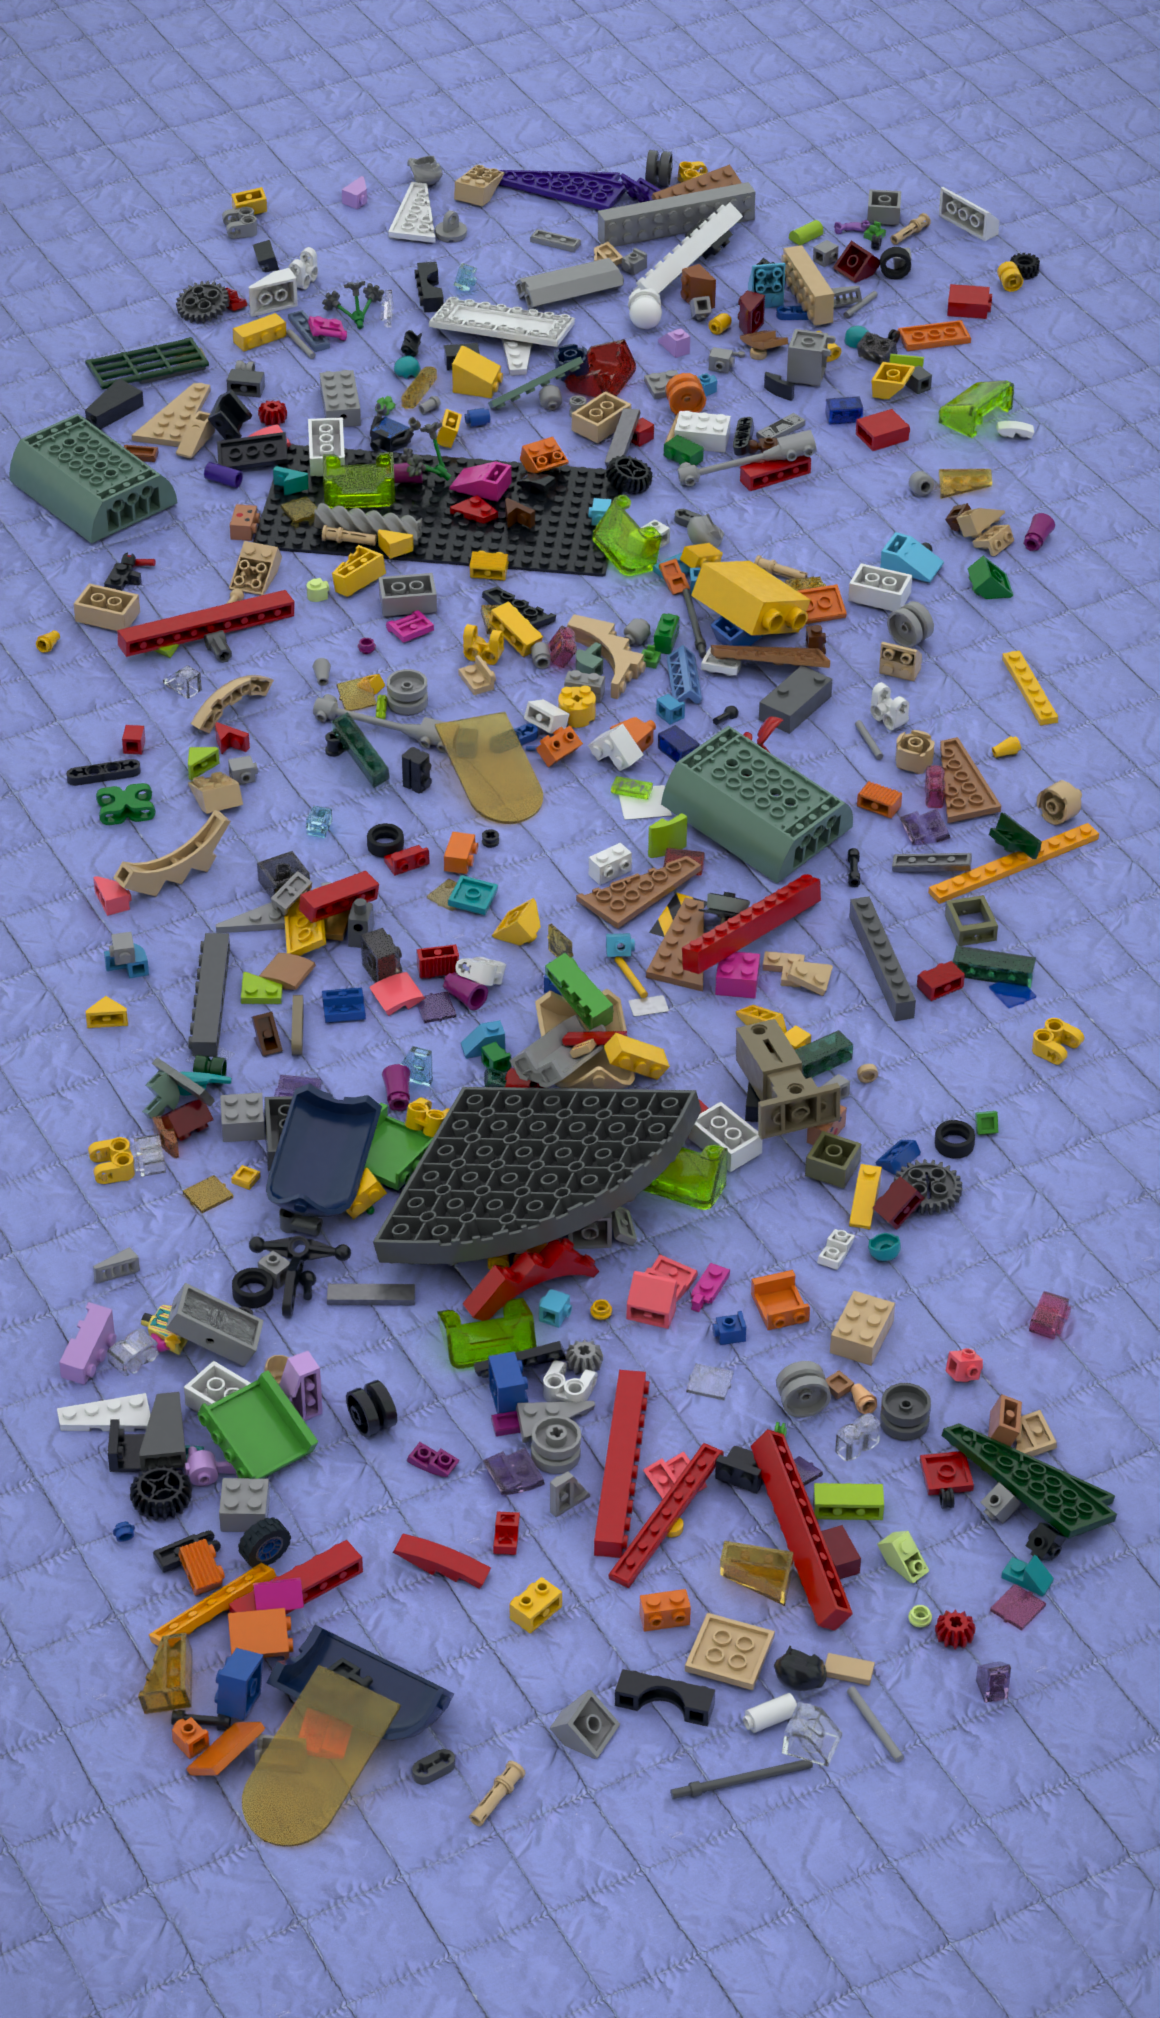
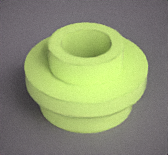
M916 1605L910 1610L908 1619L915 1627H926L932 1621V1614L928 1607Z

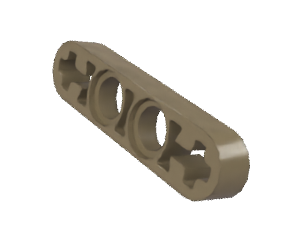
M293 995L292 1055H302L303 995Z

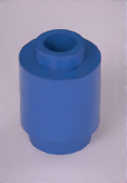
M489 409L467 410V414H464L465 423L469 424V427L486 425L491 420Z

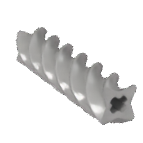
M320 503L318 508L314 510V527L318 529H323V526L327 525L331 528L342 527L346 531L377 536L378 530L381 529L412 534L415 541L422 535V518L416 521L410 515L399 518L394 513H387L382 516L375 510L365 514L359 508L347 511L343 506H335L331 509L324 503Z

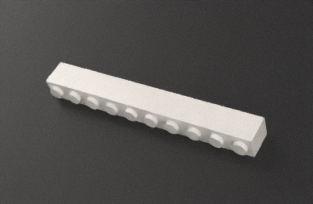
M731 202L726 206L721 205L716 210L717 214L714 212L707 218L708 222L705 220L698 226L700 230L696 228L690 234L691 238L687 236L681 242L682 246L678 244L672 250L673 254L669 252L663 258L664 262L660 260L654 266L655 270L650 269L645 274L646 278L642 277L636 282L638 286L633 291L639 288L640 290L651 288L659 294L682 273V269L689 267L711 244L732 228L743 217Z

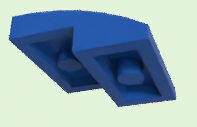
M362 987L322 991L325 1023L366 1019Z

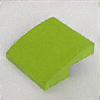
M683 813L670 821L662 818L649 826L648 857L666 856L687 846V816Z

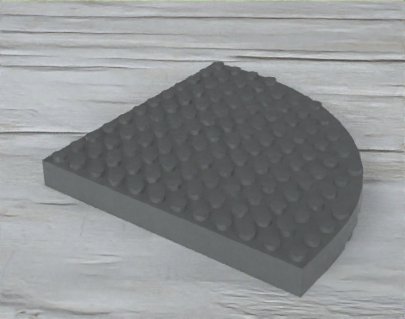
M462 1087L373 1241L379 1263L429 1265L447 1263L452 1266L459 1262L498 1257L514 1252L521 1254L529 1248L561 1238L605 1217L625 1203L635 1200L637 1194L649 1186L671 1162L675 1161L677 1154L687 1140L701 1113L696 1090Z

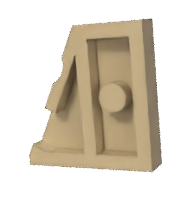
M609 242L594 248V261L610 258L616 266L622 264V255Z
M793 961L787 979L823 996L826 992L833 966Z
M1041 1410L1021 1416L1020 1433L1016 1438V1450L1033 1457L1057 1448V1442Z

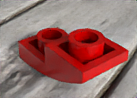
M225 288L230 299L229 306L226 308L235 311L247 306L246 299L239 298L237 291Z

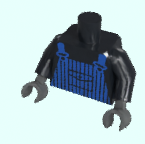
M377 403L375 409L378 413L377 416H374L370 429V447L374 451L382 449L386 452H393L399 448L406 447L411 442L414 430H419L421 424L414 417H411L408 421L411 427L387 417L382 418L388 410L385 404L383 409H381L380 403Z

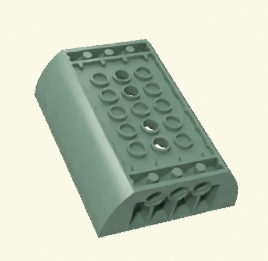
M78 413L20 439L13 453L9 472L10 481L91 544L177 504L175 490L165 477Z
M729 725L676 763L666 783L661 801L662 806L677 816L681 813L686 815L687 823L775 883H779L853 827V813L848 804Z

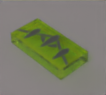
M616 776L611 786V793L648 800L653 789V783Z

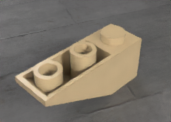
M198 411L193 416L179 444L176 455L192 459L215 433V427L208 420L210 413Z
M977 508L965 511L956 519L963 536L975 538L980 536L983 530L989 529L992 523L999 521L1000 517L1005 514V510Z

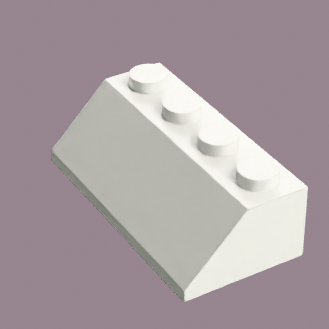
M941 187L940 217L983 241L998 235L999 220L995 216L952 191Z

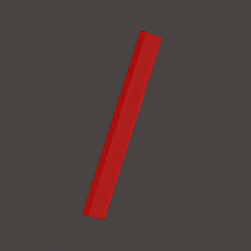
M706 1443L702 1444L608 1574L610 1580L627 1588L632 1585L716 1468V1459L719 1455L724 1456L722 1450Z

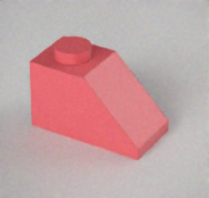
M99 876L93 877L95 893L107 916L130 910L129 901H132L129 890L123 888L117 881Z

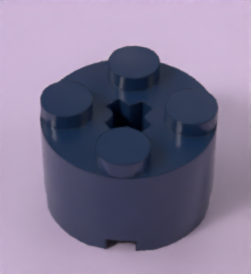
M568 344L559 347L557 353L556 351L554 352L555 369L580 356L584 362L579 365V369L573 372L570 370L564 372L565 376L561 377V381L568 382L571 379H584L587 377L589 362L585 347L579 348L577 344Z

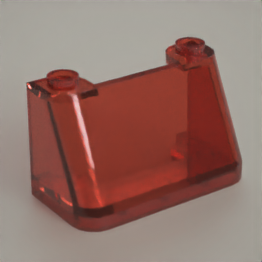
M625 339L591 346L587 351L590 365L587 375L578 377L569 375L564 380L567 389L571 392L594 398L605 391L617 396L636 371L635 360Z

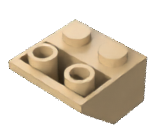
M882 642L879 673L915 681L921 670L922 654L915 649Z

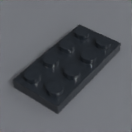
M286 432L217 441L218 464L242 470L288 463Z

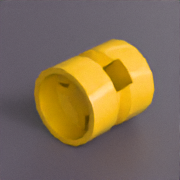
M1004 262L998 267L997 275L1006 291L1014 292L1022 287L1023 278L1014 262Z

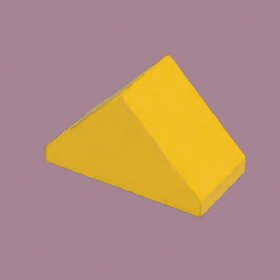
M379 529L378 546L391 559L413 551V535Z
M105 996L86 1010L87 1028L128 1026L127 1008Z

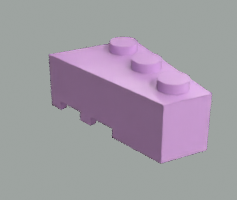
M90 1302L86 1306L88 1313L84 1321L79 1320L77 1324L80 1330L76 1338L70 1339L59 1362L61 1378L83 1385L87 1383L90 1377L94 1376L97 1366L100 1362L104 1361L107 1351L110 1347L114 1346L117 1338L114 1332L112 1309Z
M309 1351L288 1358L279 1386L304 1421L323 1414L320 1367Z

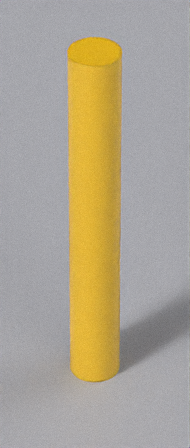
M616 956L614 960L640 997L646 998L648 996L647 991L621 956Z

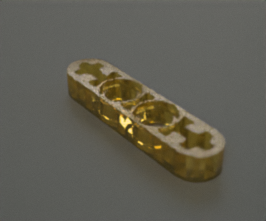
M428 366L420 371L401 397V404L404 408L411 409L417 406L436 381V368Z

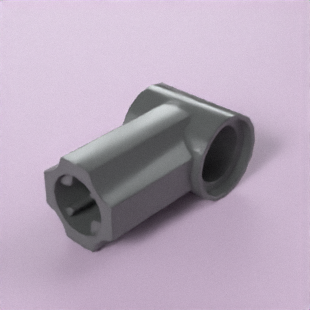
M223 630L204 634L207 650H211L218 661L222 663L228 662L232 657V651L227 644Z
M283 1208L279 1210L280 1229L283 1232L294 1233L299 1231L313 1236H318L321 1232L322 1218L295 1214Z

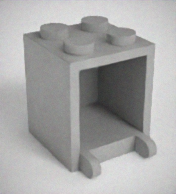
M795 329L788 346L787 381L795 384L820 386L827 368V356L831 354V350L828 349V343H835L836 338L829 336L828 333Z

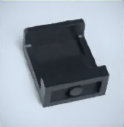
M231 389L218 397L208 420L224 440L237 439L242 437L239 432L242 424L251 419L252 414Z

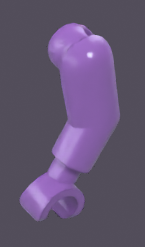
M864 220L862 223L850 222L843 225L840 222H835L834 231L836 234H841L842 230L865 232L870 227V222Z

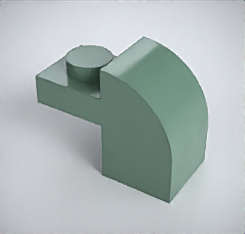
M595 642L585 651L577 650L576 670L587 674L597 673L600 676L603 674L601 644Z
M159 1070L145 1085L156 1097L142 1112L153 1120L159 1118L165 1112V1107L174 1110L178 1105L180 1097L177 1084L166 1072Z

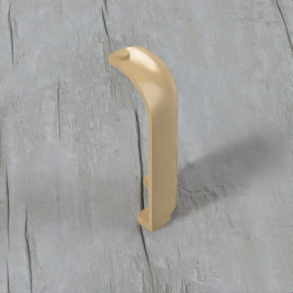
M609 989L601 991L613 1004L614 1011L613 1022L605 1026V1029L607 1031H627L621 999ZM551 990L535 1001L541 1037L559 1023L577 1015L563 996ZM580 1019V1021H581L582 1025L584 1026L586 1032L589 1031V1029L587 1028V1026H586V1025L584 1024V1022ZM603 1048L554 1085L559 1088L625 1089L635 1080V1072L611 1065L605 1048Z

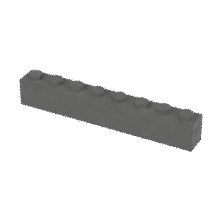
M870 896L850 899L849 918L894 1021L913 1019L915 1016V997Z
M205 933V939L200 944V952L203 955L199 954V966L201 968H197V980L199 981L195 983V992L198 995H194V1007L196 1009H192V1021L194 1023H190V1035L192 1036H189L188 1047L192 1049L193 1057H196V1055L218 1057L230 955L229 933Z

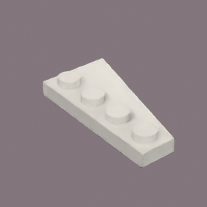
M501 338L510 376L526 375L533 343Z
M146 1393L57 1408L61 1431H90L92 1428L110 1431V1419H120V1428H125L127 1432H134L135 1429H145L146 1431L151 1415Z

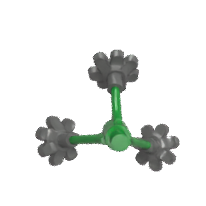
M365 281L357 283L348 282L344 285V288L352 290L353 296H355L356 311L351 314L343 308L338 301L340 295L335 290L332 292V295L329 292L325 295L327 299H324L322 302L325 305L323 309L327 311L332 310L334 307L340 309L354 320L358 329H362L364 327L365 313L370 303L382 301V295L385 292L384 290H379L380 287L378 285L373 287L372 283H368L367 288L364 287L363 293L368 301L363 311H361L358 296L359 289L365 286Z
M442 423L424 425L425 427L420 428V431L429 433L430 438L433 439L439 463L434 468L422 463L423 458L420 455L414 454L412 458L413 450L411 448H404V454L401 455V460L398 464L407 462L410 465L407 467L410 477L421 475V471H428L448 481L452 475L445 468L436 439V431L442 427Z

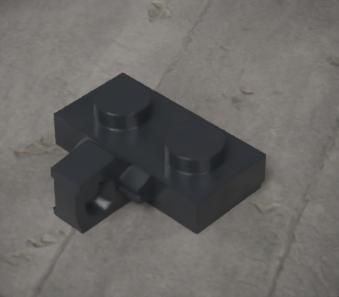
M116 563L106 579L104 587L123 591L126 584L139 586L142 582L141 573L133 571V565Z

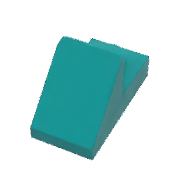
M275 466L273 469L274 484L284 486V495L304 491L309 488L308 473Z
M1036 1555L1032 1557L1029 1563L1012 1557L1002 1571L1001 1576L1002 1579L1042 1597L1054 1581L1053 1576Z

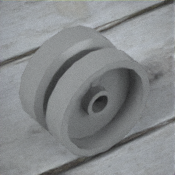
M911 601L892 612L887 618V626L891 637L898 645L903 647H914L920 641L930 637L934 631L932 616L919 602Z
M402 669L390 674L387 678V705L395 713L402 715H412L423 711L428 705L426 676L420 671L413 669Z
M799 1361L785 1367L776 1378V1387L781 1396L783 1408L791 1416L803 1418L813 1416L826 1408L831 1400V1392L823 1369L815 1362Z
M556 1415L542 1418L534 1425L531 1433V1459L535 1466L544 1472L552 1474L565 1473L572 1470L578 1464L581 1455V1430L577 1423L568 1417Z

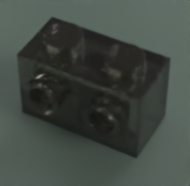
M866 332L857 344L859 357L879 365L882 362L890 363V354H897L896 342L870 332Z

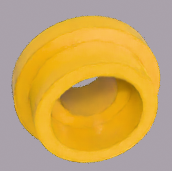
M599 1299L591 1306L590 1313L595 1319L604 1320L612 1315V1307L608 1301Z

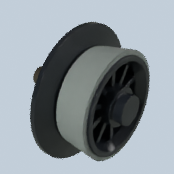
M724 892V895L710 893L707 895V908L709 909H698V911L718 915L717 917H721L720 924H722L729 918L749 908L750 901L736 898L735 893Z

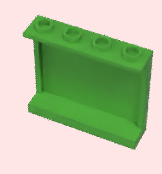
M380 1103L382 1109L364 1169L368 1168L380 1183L399 1190L404 1184H407L433 1137L426 1136L422 1130L409 1129L405 1126L404 1122L388 1116V1105Z
M269 1370L261 1373L255 1382L209 1406L206 1403L202 1404L197 1414L200 1423L206 1426L210 1432L213 1442L219 1445L223 1451L227 1462L231 1463L235 1468L238 1478L263 1479L310 1454L319 1442Z

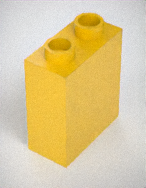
M752 561L703 563L691 594L692 597L750 635L798 633L808 620L806 611L811 601Z

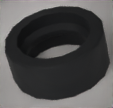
M891 247L880 256V268L884 276L897 280L908 275L911 270V258L906 249ZM893 257H900L905 260L904 266L898 269L888 268L886 262Z
M383 823L373 826L367 833L369 852L374 856L384 858V856L403 850V831L394 824ZM381 838H391L395 841L391 843H379L376 840Z
M948 1120L937 1127L935 1132V1148L941 1155L958 1159L968 1156L973 1151L975 1131L969 1124L959 1120ZM957 1135L963 1137L966 1141L950 1143L944 1140V1137Z
M246 1268L239 1271L232 1280V1293L235 1302L242 1307L250 1309L259 1308L269 1303L274 1296L273 1278L270 1273L260 1268ZM250 1283H258L265 1286L263 1290L256 1293H248L240 1289Z

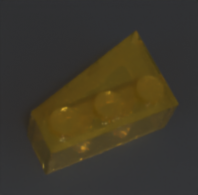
M724 1541L720 1558V1575L785 1606L793 1571L794 1552Z
M179 1633L162 1636L153 1658L154 1664L152 1669L147 1673L143 1691L140 1690L138 1695L144 1714L192 1707V1648L187 1634Z

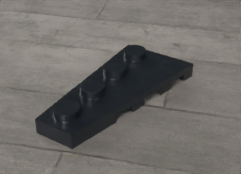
M499 587L482 592V598L495 608L509 601L535 629L556 621V615L552 613L548 615L543 612L544 609L538 606L533 608L529 606L528 601L515 599V595Z
M560 1341L515 1352L517 1360H521L523 1367L565 1359L566 1355ZM488 1360L474 1363L475 1372L478 1377L488 1378Z

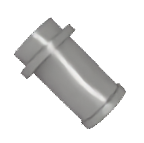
M431 396L429 400L419 404L418 409L421 414L424 415L432 409H438L441 405L440 399L437 396Z

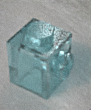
M461 263L454 286H457L459 290L469 291L471 286L474 287L477 277H475L477 268Z

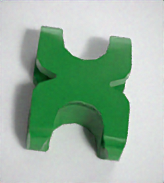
M146 783L128 785L124 791L117 786L99 789L96 793V800L102 807L99 812L100 821L104 825L122 824L126 818L134 822L153 819L156 810L153 803L149 801L152 797L151 787Z

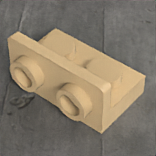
M993 525L972 542L975 548H989L991 556H996L1014 542V537L1010 525Z
M479 655L475 656L474 665L458 669L459 676L473 695L494 690L495 673L488 668L486 661H483Z

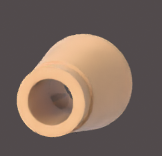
M861 1384L853 1385L850 1391L857 1410L866 1415L873 1413L877 1408L876 1397Z

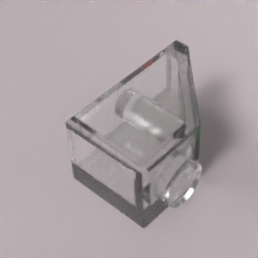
M189 665L163 680L165 685L187 699L202 691L201 673Z

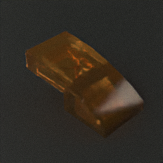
M161 1116L152 1117L153 1130L158 1143L169 1155L179 1158L178 1142L174 1129L165 1130Z

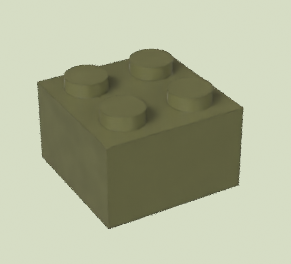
M822 1131L806 1157L805 1176L845 1188L860 1163L862 1144Z

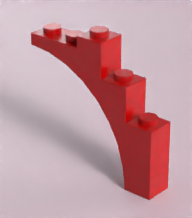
M558 1238L550 1241L539 1254L537 1252L525 1251L510 1268L494 1265L462 1304L473 1318L488 1322L511 1299L541 1282L567 1275H585L594 1278L599 1270L594 1265L595 1261L587 1254L583 1256L573 1249L574 1244L569 1239Z

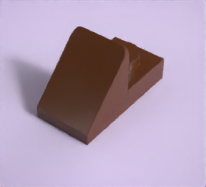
M509 498L505 499V515L508 528L516 522L529 528L535 526V510Z
M273 1012L252 1016L256 1033L254 1040L262 1056L283 1051Z

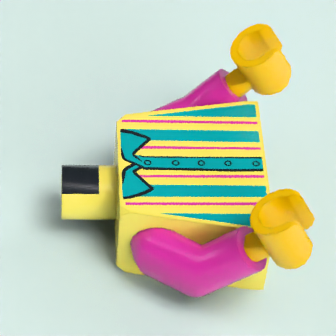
M172 1305L160 1306L155 1315L144 1313L141 1325L148 1327L150 1341L159 1352L169 1350L180 1355L188 1340L166 1330Z

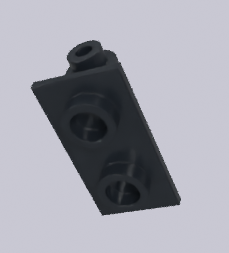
M412 330L405 332L404 341L401 346L403 354L412 357L418 354L422 333L416 335Z

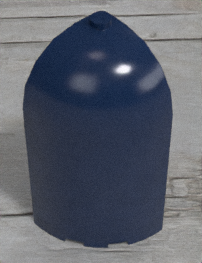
M310 1083L295 1089L267 1179L266 1193L268 1200L289 1212L311 1217L336 1216L351 1207L358 1192L382 1106L369 1095L344 1097L343 1100H337L332 1098L333 1094L324 1092Z
M314 1625L306 1641L299 1648L300 1655L296 1658L291 1656L284 1661H277L266 1682L370 1736L390 1741L411 1738L420 1734L443 1714L454 1696V1693L317 1625ZM343 1657L361 1669V1678L370 1676L373 1679V1683L365 1693L358 1694L355 1697V1701L350 1705H344L342 1708H339L335 1704V1701L339 1698L335 1695L329 1700L311 1689L312 1680ZM350 1684L346 1686V1688L351 1689L353 1687Z

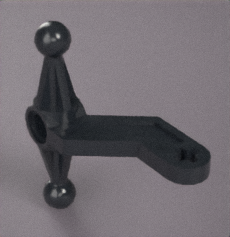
M256 1236L249 1241V1249L254 1253H261L263 1250L274 1251L283 1257L291 1259L286 1273L282 1316L292 1317L296 1289L303 1272L304 1261L335 1256L340 1261H346L351 1256V1249L345 1244L334 1248L313 1239H306L303 1236L264 1241L262 1237ZM298 1245L305 1246L304 1251L301 1253L295 1252V1248Z

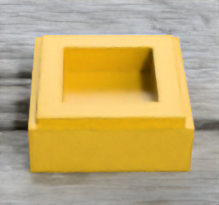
M241 1165L231 1177V1183L250 1190L261 1177L260 1171Z

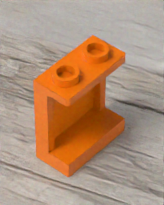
M793 1270L751 1279V1295L767 1330L809 1321L810 1306L808 1303L804 1304L795 1286L796 1275Z
M285 1608L228 1613L231 1655L236 1648L263 1654V1658L284 1656V1660L289 1658V1653L293 1652V1639L288 1638L287 1631H291V1618L286 1616Z

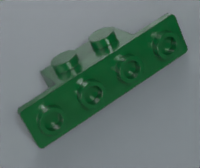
M1001 812L997 826L990 829L989 836L995 840V843L1002 845L1007 852L1015 853V851H1020L1032 859H1037L1042 842L1009 815Z

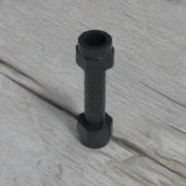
M851 848L848 850L847 857L850 863L848 883L851 887H858L860 885V873H858L860 853L858 849Z
M173 1710L171 1717L172 1725L180 1719L186 1721L192 1717L199 1725L217 1726V1730H225L231 1726V1717L223 1714L206 1716L186 1714L185 1710Z

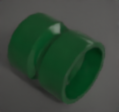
M196 1055L193 1072L226 1076V1058L213 1057L210 1060L209 1056Z

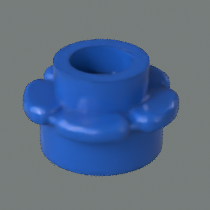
M120 1522L113 1529V1535L116 1536V1540L119 1542L128 1541L134 1537L135 1526L129 1524V1522Z

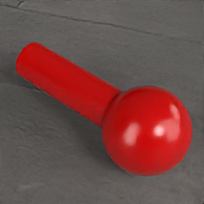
M136 559L135 566H155L156 560Z

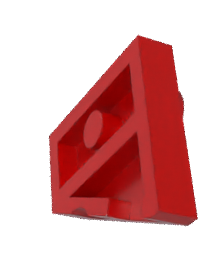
M478 495L450 507L451 514L455 515L456 512L464 514V518L483 524L498 518V511Z

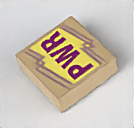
M594 1039L575 1045L570 1051L572 1058L575 1059L590 1053L596 1046Z

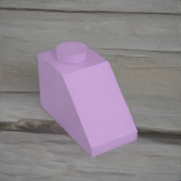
M363 176L342 189V204L359 209L367 203V188Z
M682 328L669 332L658 339V343L675 358L690 353V335Z

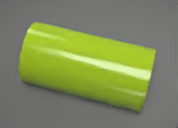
M814 220L791 231L789 239L798 245H802L823 235V226L820 221Z

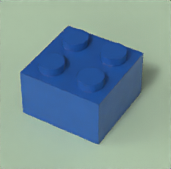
M515 1352L488 1356L489 1388L497 1414L516 1411L517 1403H528V1396L525 1391L528 1389V1382L526 1376L521 1374L523 1373L521 1360H517Z
M236 1648L233 1654L227 1657L223 1669H219L216 1675L218 1690L214 1701L217 1703V1714L244 1721L261 1695L263 1654Z

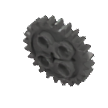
M208 280L206 284L201 281L199 285L195 282L193 287L188 285L189 289H183L184 293H179L180 297L177 298L176 308L181 318L184 317V320H189L190 323L195 320L196 324L200 321L204 324L206 320L211 322V318L218 319L217 315H223L222 311H227L226 307L229 306L230 299L225 286L222 287L221 283L216 285L215 281L210 284Z
M926 1159L923 1160V1163L915 1160V1165L908 1162L907 1168L902 1166L901 1172H896L894 1181L901 1176L925 1197L913 1212L919 1209L921 1214L925 1211H928L930 1215H932L933 1211L940 1214L941 1209L948 1211L949 1206L954 1208L955 1202L959 1203V1199L962 1196V1182L960 1181L961 1177L956 1176L957 1171H950V1165L943 1167V1162L937 1165L935 1160H932L931 1163H927ZM926 1175H928L930 1199L927 1198Z

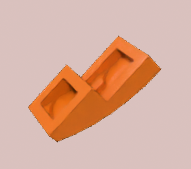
M677 559L659 564L662 576L673 595L682 593L685 588L690 590L685 574L681 572Z

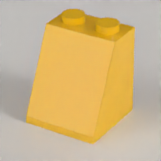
M461 346L452 363L453 393L492 398L494 393L498 391L499 383L503 381L501 366L475 351Z

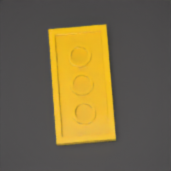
M299 897L288 909L284 920L287 953L302 956L307 952L326 945L324 919L311 923L299 910Z

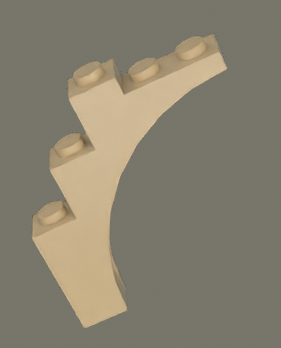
M573 614L567 624V639L590 647L595 642L601 644V655L609 663L614 673L611 681V698L618 699L621 693L625 692L626 684L632 678L638 679L640 674L644 673L646 668L644 654L631 651L629 639L617 636L614 623Z
M214 810L202 828L184 845L161 858L148 862L130 863L122 861L113 879L125 889L157 897L166 880L183 884L191 868L208 872L217 857L213 851L231 821L220 811Z

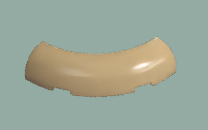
M247 675L229 681L217 689L204 702L190 724L210 733L215 723L223 715L222 710L225 707L234 705L242 699V696L247 694L266 696L274 680L261 675Z

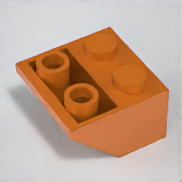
M554 437L522 446L520 461L527 472L540 473L569 463Z

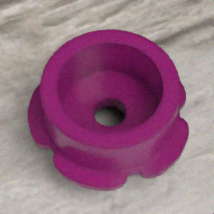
M362 638L359 641L358 648L360 652L370 654L376 648V644L371 638Z

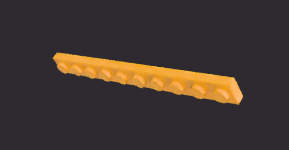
M1089 823L1083 824L1041 841V850L1038 853L1037 859H1032L1024 852L1017 851L930 886L928 893L941 904L1099 839V832Z

